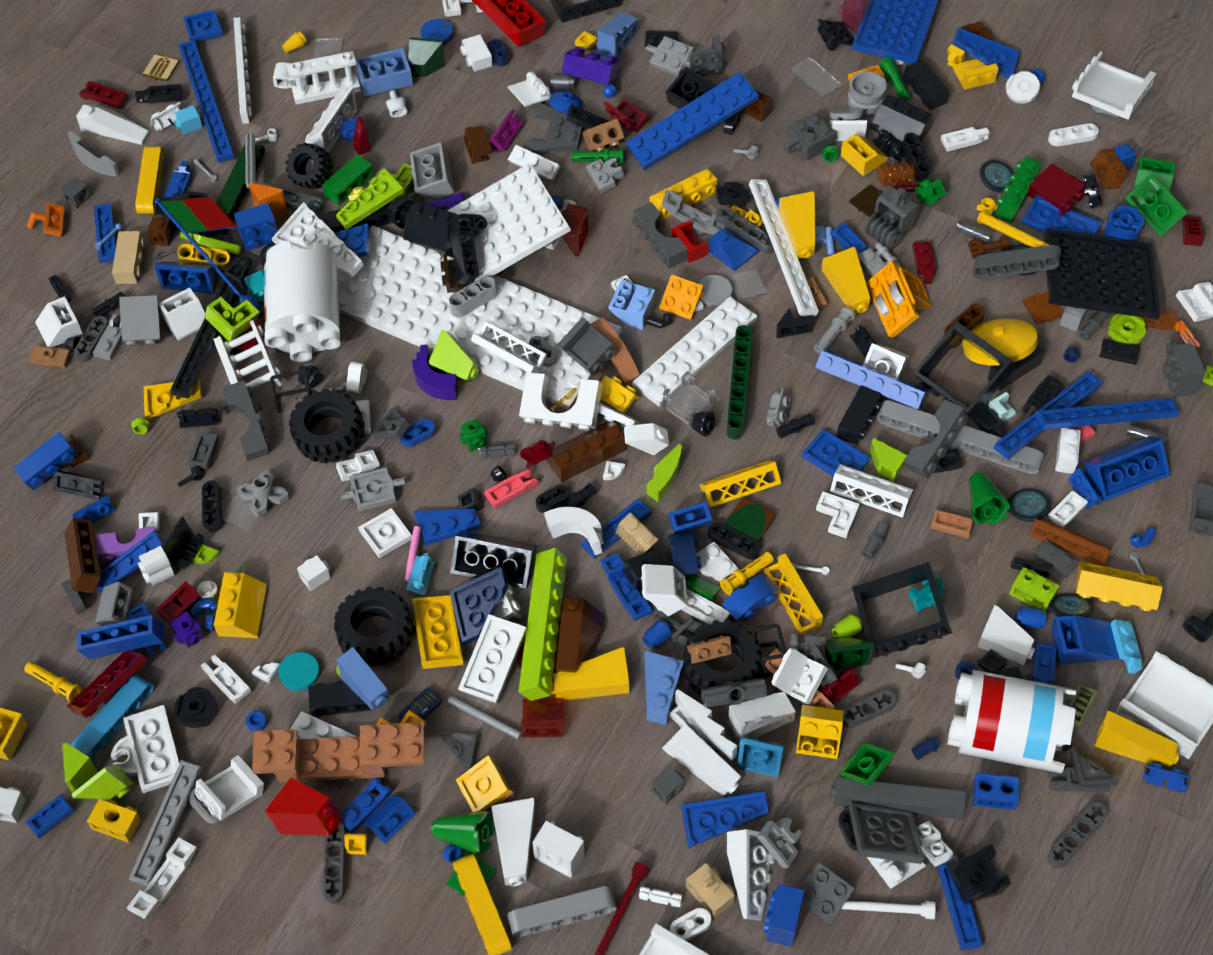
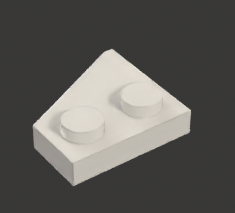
M715 542L696 553V556L701 558L702 568H698L700 573L705 576H711L719 582L730 577L735 570H739Z

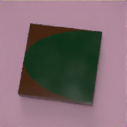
M742 497L724 525L759 543L776 518V513Z

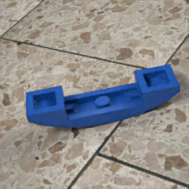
M616 553L601 559L600 563L605 575L630 617L636 621L652 614L653 611L644 596L642 597L637 589H633L622 573L625 564L619 554Z

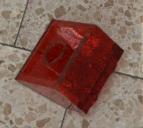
M568 203L566 209L562 210L561 214L571 231L564 234L563 239L574 256L578 257L589 232L588 208Z

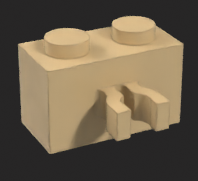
M707 863L686 878V888L714 919L734 903L735 892L728 883L724 884L720 879L718 871L714 867L710 868Z

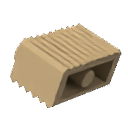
M629 513L616 529L618 537L624 539V542H627V545H630L632 550H635V553H638V555L652 551L659 540L632 513Z

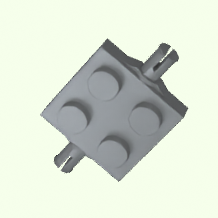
M665 36L657 47L648 44L646 51L654 53L649 61L650 66L678 77L685 67H689V54L694 52V47Z
M387 467L349 477L351 491L340 493L341 501L353 498L359 512L395 503L394 487L405 485L404 477L392 480L388 474Z

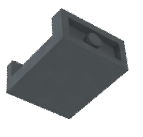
M583 317L558 343L566 354L592 376L600 372L603 365L608 359L613 358L618 350L614 343L606 339Z
M1198 482L1194 489L1189 531L1213 536V485Z

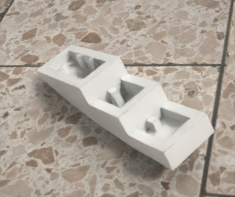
M677 689L675 692V702L685 718L712 747L732 761L737 755V745L724 737V727L712 720V711Z

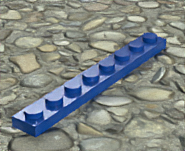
M1087 372L1038 411L1074 408L1101 388L1103 382ZM1037 411L996 442L993 449L1005 458L1010 459L1046 431L1042 430L1035 417Z
M1168 398L1037 411L1035 417L1042 430L1177 417L1180 411L1173 399Z

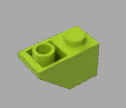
M873 438L870 453L878 474L894 482L905 467L904 460L907 455L900 450L888 446L885 442Z

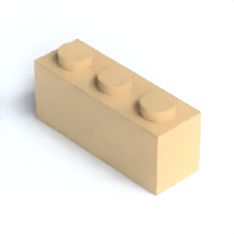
M120 231L118 233L112 275L116 284H137L138 276H141L140 263H143L142 250L145 249V239L142 238L140 231Z

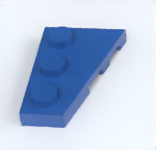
M475 509L414 511L417 524L421 527V535L425 546L455 537L461 530L471 532L481 529Z

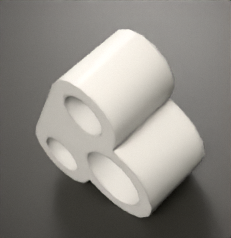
M350 362L346 386L347 392L357 394L362 392L368 375L365 364Z

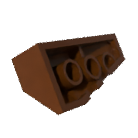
M564 597L556 671L576 673L585 660L588 650L595 644V639L602 633L604 614L585 599Z

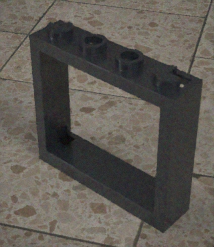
M550 0L562 23L621 6V0H588L563 8L559 0Z
M956 321L913 374L918 378L916 382L922 387L927 385L931 388L929 391L936 397L940 395L945 400L963 407L967 415L974 419L1017 367L1010 358ZM960 337L1002 366L969 407L927 378Z
M929 562L852 587L867 641L874 643L872 653L874 658L886 657L889 653L895 651H905L908 647L914 645H924L930 640L942 639V636L952 633ZM928 580L941 622L875 643L863 601Z

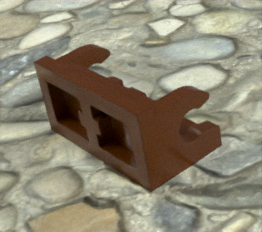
M484 126L465 127L463 140L471 163L475 164V162L489 160L487 156L481 157L484 154L492 153Z

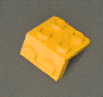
M974 59L954 64L953 70L964 90L995 83L998 66L996 64L987 66Z

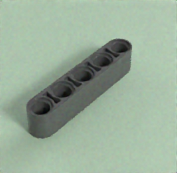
M1047 245L979 255L975 259L973 275L976 278L985 279L1056 269L1059 266L1061 249L1056 245Z

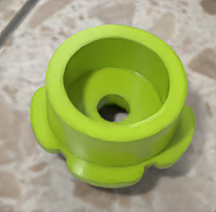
M136 418L135 421L131 422L132 430L136 434H145L149 429L150 423L145 418Z

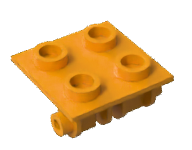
M671 274L659 309L691 320L698 300L704 297L705 293L702 292L703 285Z

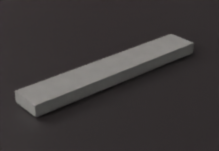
M181 760L129 877L131 882L147 887L157 873L189 800L190 793L202 770L201 766Z

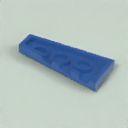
M957 29L953 45L987 66L996 64L998 66V73L1009 79L1013 75L1019 55L1018 50L966 30Z

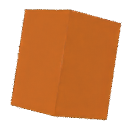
M250 182L249 187L254 207L268 203L275 220L288 214L283 189Z

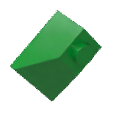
M863 743L839 772V775L870 787L883 774L895 754L891 751Z

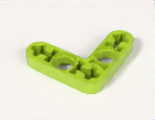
M181 231L180 237L189 241ZM188 233L199 245L225 250L226 252L238 255L241 253L242 246L207 237L200 233Z

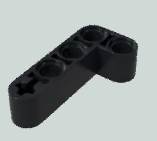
M462 213L449 225L456 275L462 285L470 284L479 275L474 237L478 236L487 227V220L482 215Z

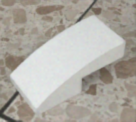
M373 450L357 453L354 459L336 463V469L342 482L350 480L349 477L373 471L380 466Z

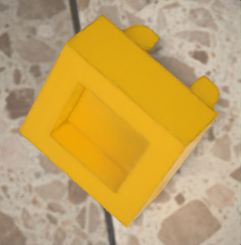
M952 44L947 49L949 66L953 67L954 64L966 60L965 51Z

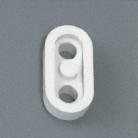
M694 909L675 920L670 926V932L685 941H689L708 930L711 925V915L706 909ZM702 919L704 923L697 924L696 920ZM684 930L685 934L679 935L677 931Z

